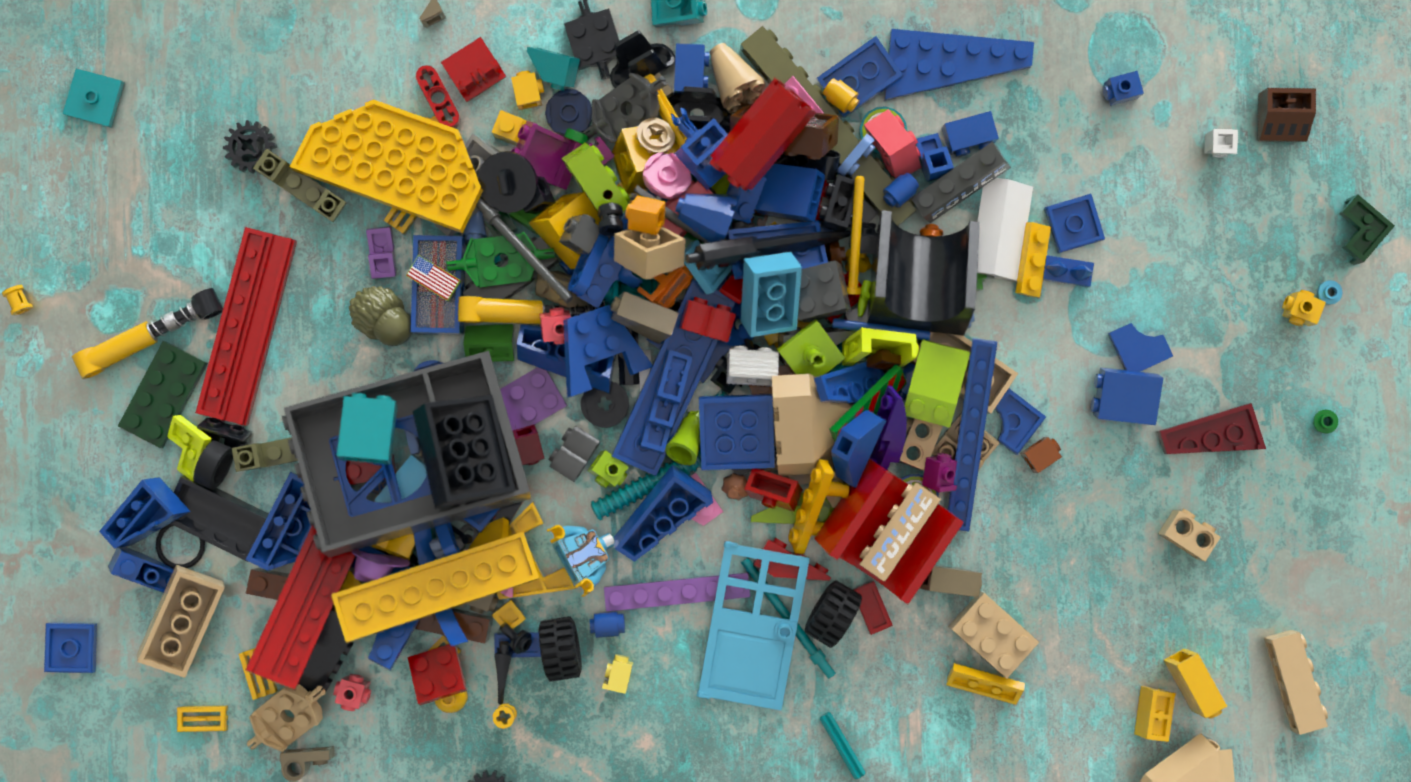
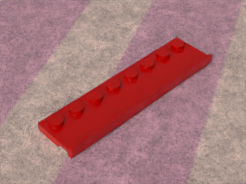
M245 227L195 413L240 425H249L297 245L296 240Z
M311 526L245 669L248 672L296 690L334 606L331 594L340 592L356 557L352 551L330 558L321 553L315 545L314 535H317V531L314 529V526Z

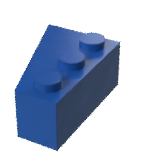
M160 477L142 479L99 532L114 549L131 546L191 511Z

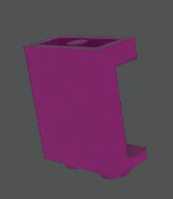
M526 121V124H523L518 132L519 141L517 146L513 147L511 152L525 157L533 166L536 175L545 177L547 183L567 190L572 174L561 158L582 144L545 129L534 122Z

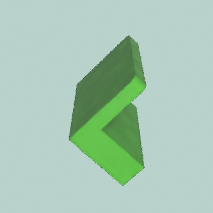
M513 324L466 326L463 343L465 357L489 351L492 362L514 361Z

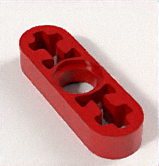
M429 65L421 66L416 72V80L437 121L456 129L460 124V116L437 71ZM425 73L431 76V81L434 85L431 88L427 81L423 80V74ZM437 92L445 95L444 101L439 104L431 101L432 95ZM446 108L449 115L454 116L452 123H449L447 120L444 121L445 115L442 109Z

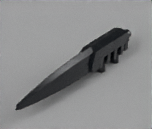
M851 231L800 233L759 239L749 236L700 244L696 246L694 253L686 254L685 259L687 264L696 263L698 270H709L717 264L719 268L729 265L733 266L738 261L744 264V259L786 252L793 253L825 245L849 237Z

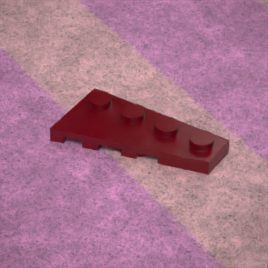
M1252 403L1157 431L1164 454L1266 449Z

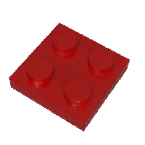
M448 644L407 657L419 705L467 691L456 645L451 646Z

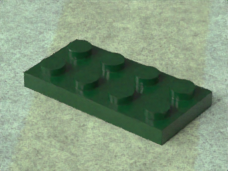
M162 341L118 427L159 448H164L168 440L167 435L172 417L182 414L208 363L166 341Z

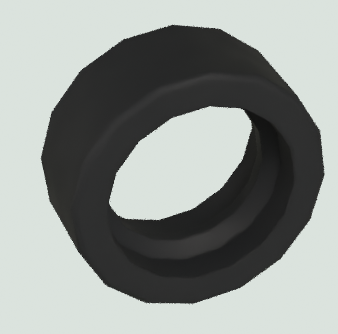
M218 441L209 443L196 464L193 475L194 482L214 490L217 488L231 467L233 461L232 448Z

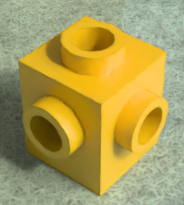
M1300 290V292L1291 293L1290 296L1288 295L1282 305V309H1284L1282 316L1288 318V322L1296 326L1302 327L1303 324L1306 326L1317 325L1326 302L1315 298V294L1312 292Z

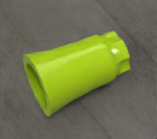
M699 411L688 412L665 448L668 457L682 465H693L697 460L701 446Z

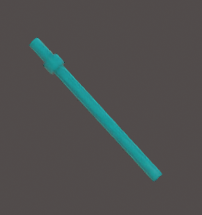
M747 557L741 564L752 579L758 582L760 572L749 557ZM764 592V595L780 616L784 619H790L791 613L777 594ZM798 624L795 636L810 654L809 658L814 665L817 664L826 677L830 679L836 673L826 661V655L821 649H817Z

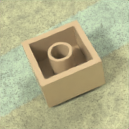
M663 226L657 235L630 229L615 233L614 261L643 279H652L654 276L665 272H672L674 269L684 266L685 239Z

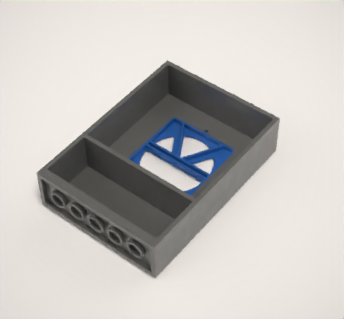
M489 351L284 407L285 415L282 416L285 430H288L289 435L292 437V439L288 440L291 453L298 460V463H294L297 476L304 482V487H301V493L304 501L311 508L310 511H307L310 525L314 526V529L317 531V535H314L317 550H320L321 553H324L329 558L531 499L529 486ZM352 393L367 395L366 398L376 399L378 395L392 397V400L396 401L398 405L395 428L406 430L418 437L413 411L422 404L492 395L515 491L461 505L435 509L428 476H426L424 482L413 494L402 499L392 461L391 465L370 463L382 467L358 491H354L346 476V461L339 460L337 457L344 396L351 397ZM386 478L392 501L390 503H379L367 500V495Z

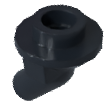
M506 622L500 626L499 630L511 640L509 646L515 653L520 654L530 648L532 640L531 634L528 631L522 629L517 633Z

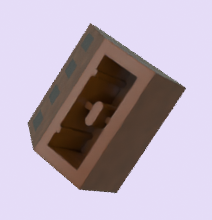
M1266 88L1258 94V141L1307 142L1316 114V88Z

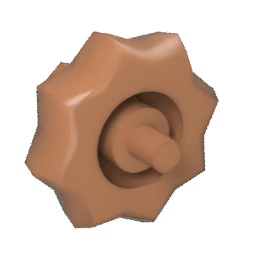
M732 473L730 476L723 478L722 491L726 493L728 498L739 501L743 497L748 496L744 490L747 483L745 476Z

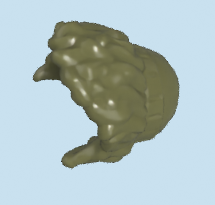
M382 286L363 288L362 292L357 291L355 298L350 300L351 324L368 338L380 340L388 346H399L405 343L412 335L411 316L404 310L403 301L395 295L392 289H384Z

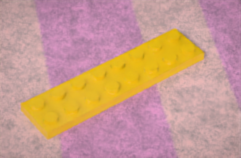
M523 531L331 594L345 641L349 643L537 580L539 577Z

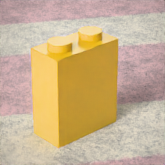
M1184 648L1164 659L1167 668L1192 712L1209 719L1217 717L1222 713L1221 710L1226 708L1227 705L1198 653Z

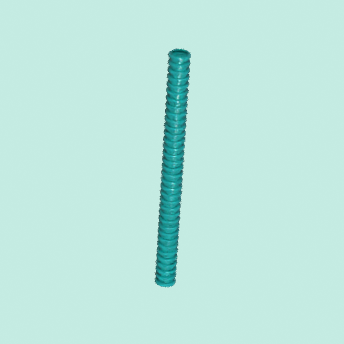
M701 446L696 463L693 465H682L671 460L672 463L668 464L667 462L664 467L660 466L656 476L645 473V477L642 478L640 476L637 481L632 480L631 484H624V488L618 487V491L612 490L610 495L605 494L604 498L599 497L598 501H591V507L597 519L601 521L604 516L609 517L610 513H617V509L623 510V506L626 505L628 507L631 502L636 503L637 499H644L643 496L651 492L672 465L687 475H690L691 471L696 472L697 468H701Z

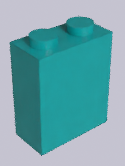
M352 393L351 397L344 396L337 449L339 460L391 465L398 407L396 401L392 400V397L378 395L376 399L366 398L367 395Z

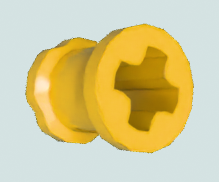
M23 285L10 287L1 293L8 300L12 309L10 311L11 315H20L33 308L23 293Z
M509 703L499 705L493 713L494 724L502 729L510 727L517 717L516 708ZM503 710L505 714H510V717L507 719V721L505 718H500V714L503 712Z

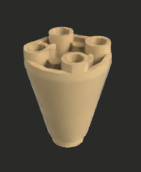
M725 43L714 46L710 50V60L721 103L730 114L735 113L741 107L749 103L753 104L758 99L766 86L765 81L731 47Z

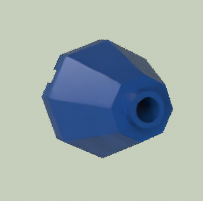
M686 194L684 199L679 197L675 212L679 213V220L708 242H718L725 239L734 215V210L731 209L733 205L737 204V197L728 194Z

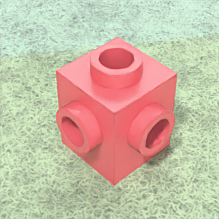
M558 307L550 309V312L539 313L543 341H553V344H564L563 320L571 318L569 310Z
M347 675L341 681H337L333 693L336 696L335 703L341 704V708L348 711H355V709L361 708L369 701L371 695L369 686L371 682L364 680V677L360 675ZM348 690L353 692V697L347 695Z

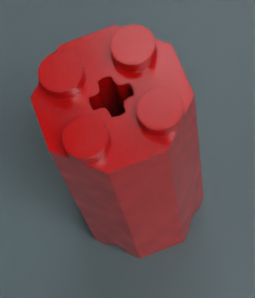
M776 78L772 80L711 154L713 159L709 163L718 171H723L729 175L727 180L735 187H741L745 191L748 189L752 190L816 114L809 104L791 89H786V85Z

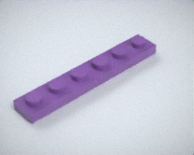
M748 572L728 574V577L749 581ZM719 575L604 587L606 612L715 601ZM726 585L724 600L750 597V589Z

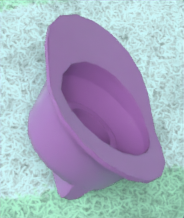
M359 550L352 551L357 556L354 577L364 582L389 576L394 567L410 565V561L393 555L371 554Z

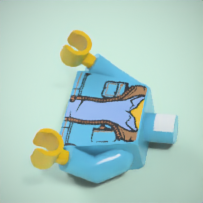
M556 525L547 529V532L551 531L554 534V538L550 542L554 543L553 547L575 588L579 586L583 588L584 594L581 596L585 597L593 591L606 570L605 562L609 560L606 550L614 546L612 535L607 533L598 537L594 529L587 530L585 527Z

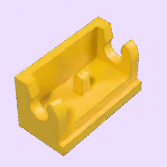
M1141 686L1134 734L1149 740L1169 742L1176 693Z

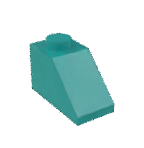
M527 47V53L541 79L551 83V88L565 90V87H574L580 62L579 58L537 47Z

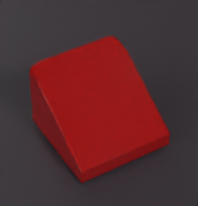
M732 274L721 287L720 293L737 304L742 303L743 279H734V274Z

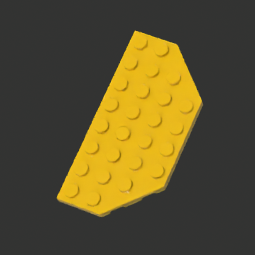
M374 99L364 103L365 106L353 111L352 109L334 115V119L322 124L317 122L310 126L289 166L293 171L457 232H464L483 190L458 129Z

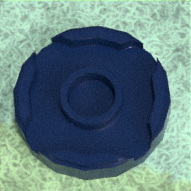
M560 90L546 104L545 116L547 123L555 133L563 137L568 128L583 133L592 122L591 103L578 90Z

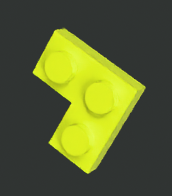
M173 416L167 437L182 448L177 470L189 480L194 481L193 475L198 459L207 445L211 443L212 438L183 416Z

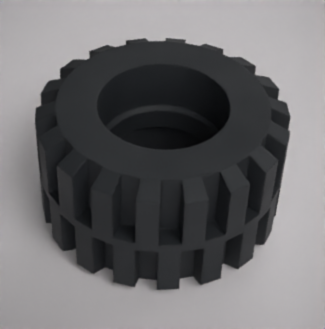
M835 580L826 588L812 610L805 625V633L832 648L842 639L854 620L861 605L862 595Z
M568 616L541 621L539 625V645L543 669L547 679L553 682L580 677L582 671L580 645L576 625L572 617Z

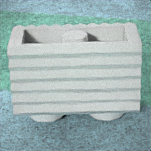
M735 346L733 349H729L727 355V384L772 387V376H778L779 352H774L771 348L762 347L758 350H748L746 346Z

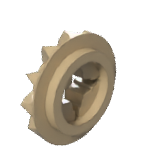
M648 118L638 126L636 139L639 140L640 147L646 148L648 153L668 152L673 146L675 133L666 121L659 118ZM652 134H653V135H657V134L659 135V134H661V136L659 137L658 140H657V139H654V140L651 139V140H650V137H651Z

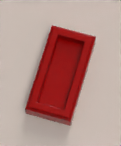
M874 580L852 589L862 595L859 609L870 635L893 626Z

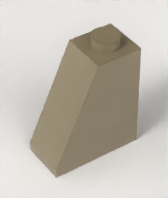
M625 291L618 297H614L610 310L613 311L612 320L658 344L672 335L679 315L678 312Z
M935 565L920 589L979 597L982 587V573Z

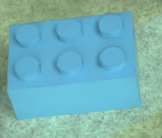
M791 252L744 259L741 323L750 337L797 330L802 266Z

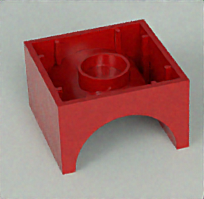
M869 458L857 486H849L847 498L840 499L814 539L831 557L836 560L840 558L855 566L891 591L901 601L909 604L964 522L938 503L886 581L884 582L860 565L863 561L860 555L867 545L870 547L874 545L877 539L873 536L881 525L887 526L891 520L887 517L895 504L898 506L902 504L905 498L901 495L909 484Z

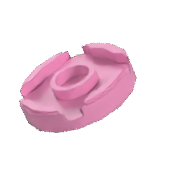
M656 153L648 159L643 169L642 176L646 187L656 196L658 195L665 199H674L685 194L691 184V172L674 153Z

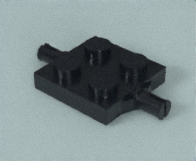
M583 0V3L579 1L578 5L582 16L564 23L575 58L580 59L578 69L598 67L601 80H605L606 77L608 79L611 75L607 63L616 58L615 43L620 41L611 11L608 8L599 12H591L588 0Z

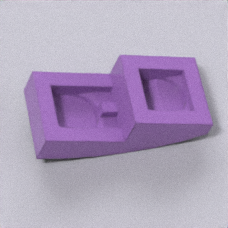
M392 227L368 228L366 234L370 253L368 259L371 278L396 276Z

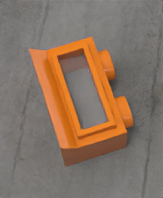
M684 265L669 272L667 276L664 273L654 276V279L660 285L651 295L641 287L637 291L648 301L668 309L674 305L675 299L681 291L690 285L693 275Z

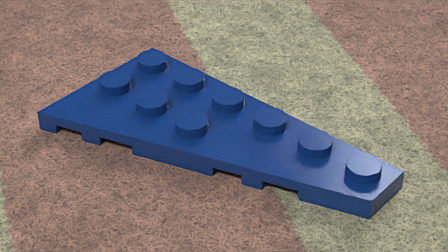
M891 29L889 55L904 77L885 89L884 101L901 96L914 95V93L927 90L931 91L962 84L975 79L979 80L1001 73L1005 74L1030 68L1033 61L1034 42Z

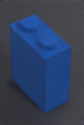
M773 164L764 175L767 181L764 182L765 186H763L761 191L762 195L759 196L760 199L757 200L758 204L754 210L762 215L815 223L825 175L817 169Z
M1100 368V372L1096 374L1094 380V387L1097 388L1096 397H1093L1091 401V412H1093L1097 419L1156 425L1163 377L1154 373Z

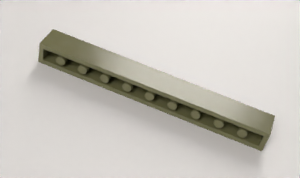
M762 26L740 44L742 53L768 84L774 78L785 84L794 76L824 112L823 114L838 116V109L825 101L820 87L810 83L807 79L809 77L802 66L797 67L792 61L793 56L787 48L784 47L782 49L777 43L778 38L771 29L766 30ZM840 117L838 143L831 149L839 152L841 155L838 168L862 140H858L853 134L855 131L850 123L847 121L843 122ZM869 155L866 158L862 156L857 162L860 166L852 176L846 175L847 178L854 180L856 176L864 177L863 198L878 212L877 215L879 217L882 210L892 211V219L899 226L915 213V204L911 198L900 208L895 206L891 208L883 200V190L895 178L893 176L889 177L885 173V166L877 157L873 158Z

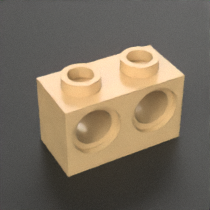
M908 418L905 444L899 462L924 471L926 457H931L943 426L915 418ZM919 424H923L927 428V434L923 438L918 437L915 433V429ZM911 446L918 450V457L915 460L908 459L906 455L907 449Z
M1182 509V511L1173 510L1158 534L1197 560L1206 561L1221 538L1214 533L1216 529L1206 522L1200 524L1194 520L1196 516L1186 509ZM1182 520L1185 528L1183 532L1178 533L1176 524ZM1202 533L1205 537V542L1202 546H1198L1196 538Z

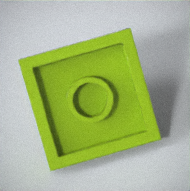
M816 319L777 348V351L795 374H811L816 377L825 375L845 359Z

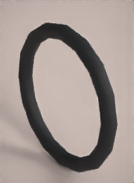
M168 524L163 527L156 538L155 549L159 559L173 569L176 565L184 568L194 566L201 559L205 551V541L199 538L200 550L191 562L174 564L166 559L161 550V539L164 533L174 525Z

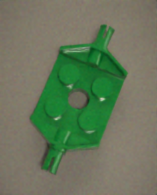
M524 231L515 234L540 262L542 259L555 258L554 248L536 249ZM504 236L479 239L470 238L461 260L446 261L448 272L461 269L466 271L477 288L528 282L532 280L535 272L532 266ZM500 254L508 257V264L505 267L495 265V258Z

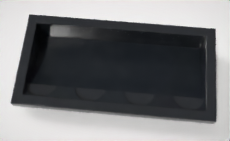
M184 475L181 476L174 494L191 512L170 524L249 562L246 558L269 513L218 488L214 490L189 480Z

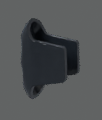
M637 30L615 43L617 64L611 71L610 80L613 87L616 88L630 78V73L639 74L642 77L649 74L654 76L657 73L661 74L674 63L675 55L665 44H650L641 31Z
M685 86L680 94L673 95L668 99L679 118L682 117L680 108H684L689 120L698 130L702 129L713 118L721 126L722 121L726 120L727 116L732 115L723 107L721 99L717 97L712 88ZM693 109H701L704 116L690 115Z

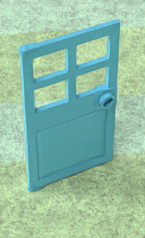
M724 541L723 559L697 696L781 711L810 558ZM732 555L762 560L758 582L728 577ZM769 561L799 566L795 589L765 584ZM726 585L756 590L752 613L723 607ZM767 592L794 597L790 619L760 614L763 593Z

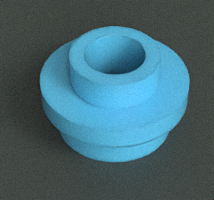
M1329 280L1323 282L1318 287L1317 294L1320 300L1326 302L1325 304L1331 305L1340 301L1343 291L1339 283ZM1329 288L1334 290L1332 297L1328 294Z

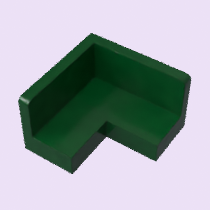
M1359 194L1348 198L1345 201L1346 206L1339 213L1357 229L1342 247L1353 257L1350 261L1353 265L1365 262L1395 227L1393 223Z

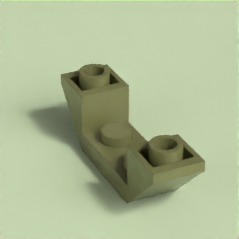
M266 148L253 169L334 223L347 202L308 176L293 171L289 167V163Z
M292 437L232 448L236 472L298 461L289 448L288 440L292 439Z

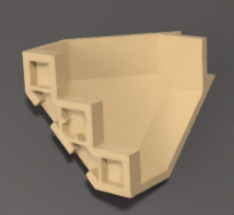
M811 374L772 376L778 475L811 474L812 470L816 468L819 459L829 461L832 458L831 450L835 444L830 428L854 405L821 402L814 381L816 376Z
M1200 733L1145 773L1139 782H1235L1232 749L1220 750V746L1215 741L1206 739Z

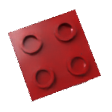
M481 37L441 62L466 102L507 77Z

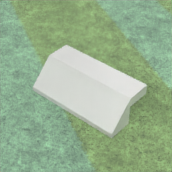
M996 178L983 187L977 221L980 222L977 274L992 275L995 279L1017 281L1025 226L1030 212L1033 193L1032 186L1010 179Z

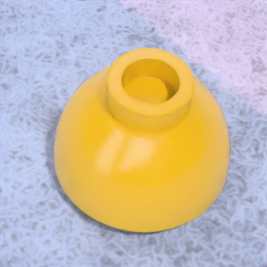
M465 691L434 702L441 711L455 713L465 706L468 694Z

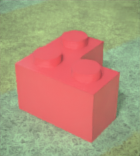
M888 109L864 124L866 133L875 139L873 145L880 152L883 164L891 176L896 179L899 175H904L905 173L912 174L921 168L919 160L921 154L915 145L918 141L912 131L907 132L904 129V123L898 115L894 116Z

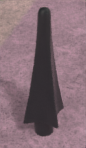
M501 641L499 648H496L497 653L494 654L498 682V704L500 705L504 701L506 679L513 650L509 649L508 641Z

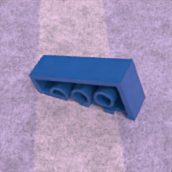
M521 324L516 344L517 359L566 377L565 345L553 344V341L544 342L541 327ZM616 355L584 366L591 387L607 393L610 392Z
M672 465L614 536L615 549L635 562L659 544L662 538L668 534L671 535L677 530L678 526L686 520H691L702 508H707L713 503L711 490Z

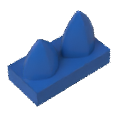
M1047 255L1043 280L1090 287L1094 263Z

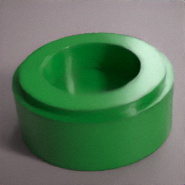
M570 128L566 130L564 135L565 138L581 144L588 143L589 140L587 135Z

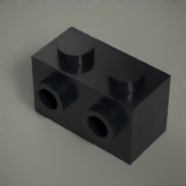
M837 175L833 182L829 181L825 196H829L827 205H822L818 217L822 219L820 227L833 231H846L848 227H852L854 179Z

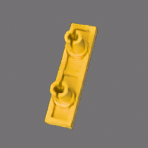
M819 459L816 468L812 470L811 481L808 489L804 491L801 508L796 512L795 524L789 531L788 540L795 553L804 554L810 537L816 536L825 522H819L817 519L826 496L847 498L849 486L847 483L832 481L834 472L828 460Z

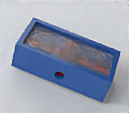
M413 235V263L417 256L420 255L448 272L446 261L461 260L466 251L465 238L462 236ZM461 269L448 272L461 280L449 302L412 280L411 333L420 335H464V322H458V297L464 296L465 271Z

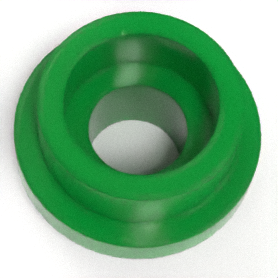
M1320 410L1313 418V425L1320 433H1331L1338 426V417L1331 410ZM1325 417L1329 418L1330 420L1328 426H1326L1323 422Z

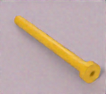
M856 176L854 183L848 287H846L848 294H861V288L858 287L865 181L863 176Z

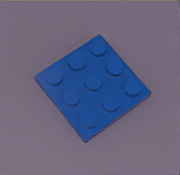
M773 394L699 397L701 470L775 468Z

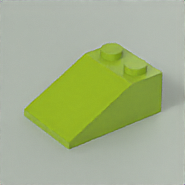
M922 340L905 402L906 416L950 428L970 351Z

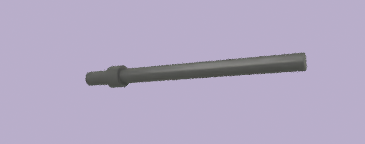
M480 197L476 207L483 214L486 222L489 225H493L566 304L569 303L573 296L500 219L501 215L494 208H490Z

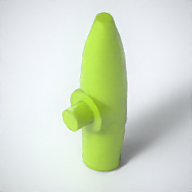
M863 280L858 300V317H862L870 299L871 281Z

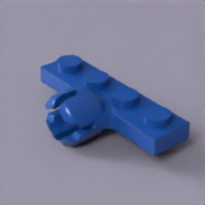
M626 210L621 218L624 231L628 230V219L625 217ZM615 236L609 237L588 290L582 296L576 295L596 308H599L613 282L620 281L631 288H637L643 282L632 275L633 272L624 268V266L614 261Z

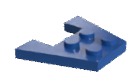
M610 305L563 320L567 398L592 390L584 367L590 363L622 352L630 375L647 370L653 366L627 328L611 319L613 311L610 310Z

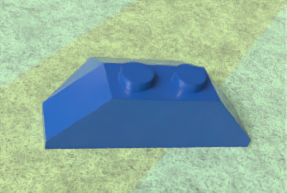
M289 473L246 558L247 561L267 571L295 562L311 529L307 511H310L311 508L303 499L301 487H304V482L301 481V478H298L297 474Z

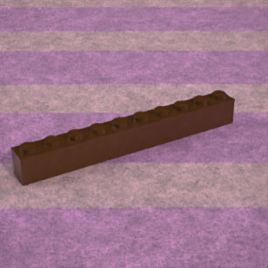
M263 568L251 569L245 594L278 600L289 574L272 570L267 571ZM451 608L467 640L484 644L489 641L493 622L492 616ZM435 614L421 618L415 627L417 630L445 635Z

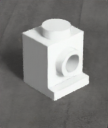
M1213 129L1205 134L1204 153L1212 154V157L1224 158L1228 154H1237L1238 130Z

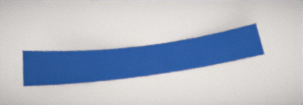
M431 528L414 533L419 565L436 560L429 544L432 540ZM451 608L435 614L451 646L469 642Z

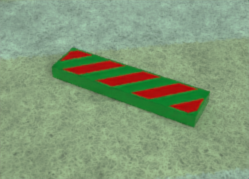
M895 364L830 428L834 442L840 430L863 411L869 410L877 414L881 398L885 394L887 386H892L898 393L907 384L900 366Z

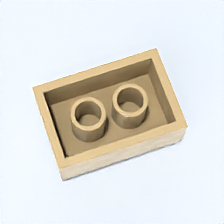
M982 591L979 592V597H974L948 626L1006 679L1039 643L1038 640Z

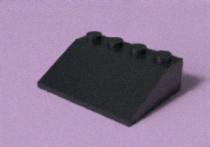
M492 395L424 403L413 411L435 509L461 505L515 491Z

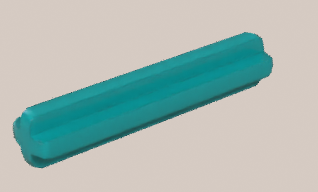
M830 712L823 714L820 717V721L854 779L861 778L865 775V770Z

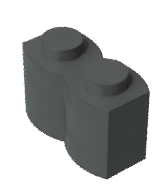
M577 426L573 429H567L561 439L564 441L563 446L560 450L555 448L548 459L551 461L549 467L573 482L577 480L600 444L599 440Z

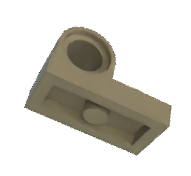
M334 746L287 749L280 753L283 777L288 781L295 782L309 772L311 761H313V765L327 764L328 760L335 756ZM293 762L300 765V773H295L292 770L291 765Z

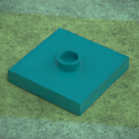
M76 68L63 114L112 128L125 82Z

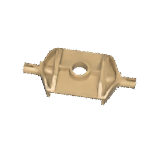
M298 685L296 690L285 686L250 715L249 718L255 736L247 741V746L252 745L250 749L254 750L263 743L284 752L291 743L313 726H317L323 719L322 707L317 700L325 695V689L321 690L323 687L318 686L311 692L301 685ZM285 710H290L294 717L287 716Z

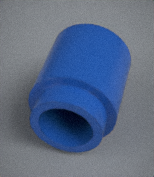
M909 173L899 175L883 190V200L891 208L894 206L900 208L916 194V189L919 188L917 180Z
M618 612L594 614V619H590L591 634L595 633L596 638L619 636L620 633H625L624 614H618Z

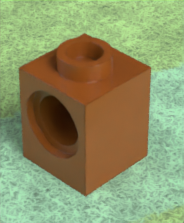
M1043 437L1020 453L1033 473L1041 472L1062 457L1059 453L1061 451L1059 444L1053 438L1050 440L1049 437Z

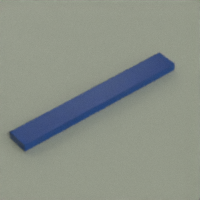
M977 338L972 340L955 456L957 465L954 485L957 488L956 491H950L948 510L964 522L959 530L968 532L971 524L998 341Z

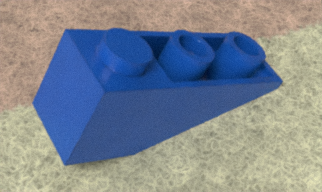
M127 547L116 548L108 565L111 574L164 593L174 570L160 561Z

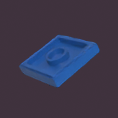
M1092 194L1044 208L1058 254L1105 240Z
M46 623L44 672H96L97 624Z

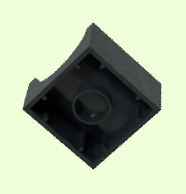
M882 210L876 230L875 254L872 256L867 323L964 336L976 306L980 222L970 221L964 229L950 235L921 236L901 229L894 223L891 216L892 211Z

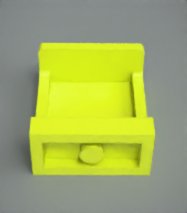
M861 328L842 342V354L845 357L842 365L853 366L865 356L874 355L876 351L886 349L890 350L893 354L901 355V365L899 366L902 368L916 359L919 346L916 343V334Z

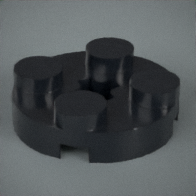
M611 381L609 393L593 387L592 390L583 393L581 410L584 417L593 425L602 428L618 425L627 415L629 398L624 388L618 383ZM602 397L612 401L607 411L603 407L599 408L598 403L602 402Z

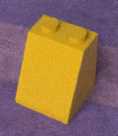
M638 126L622 129L612 150L619 177L627 194L635 192L633 190L637 185L642 189L647 188L642 176L643 169L648 159L656 154V152L648 153L646 148L640 147V142L636 139ZM652 134L651 137H650V140H651V139H652V140H654V139H657V140H658L659 137L661 136V134H659V135H658V134H657V135H653V134ZM674 141L669 151L663 154L675 153L679 149L677 142Z
M585 192L561 196L555 201V204L546 208L529 222L535 232L550 248H554V252L570 269H575L581 254L575 253L559 242L564 233L563 227L566 221L572 216L583 214L594 218L597 225L601 221L597 210Z

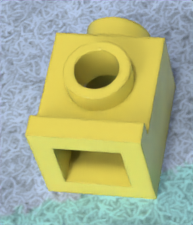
M615 654L613 664L608 663L605 678H609V681L604 680L602 689L626 694L633 662L628 661L629 657Z

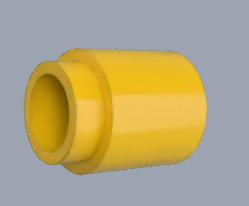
M834 78L827 84L822 93L826 96L828 102L843 113L847 111L852 112L859 103L857 99L859 94L841 80L837 81Z

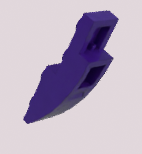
M887 386L885 394L881 398L877 416L883 418L886 422L870 456L871 460L887 470L890 462L899 463L907 430V418L903 399L892 386Z

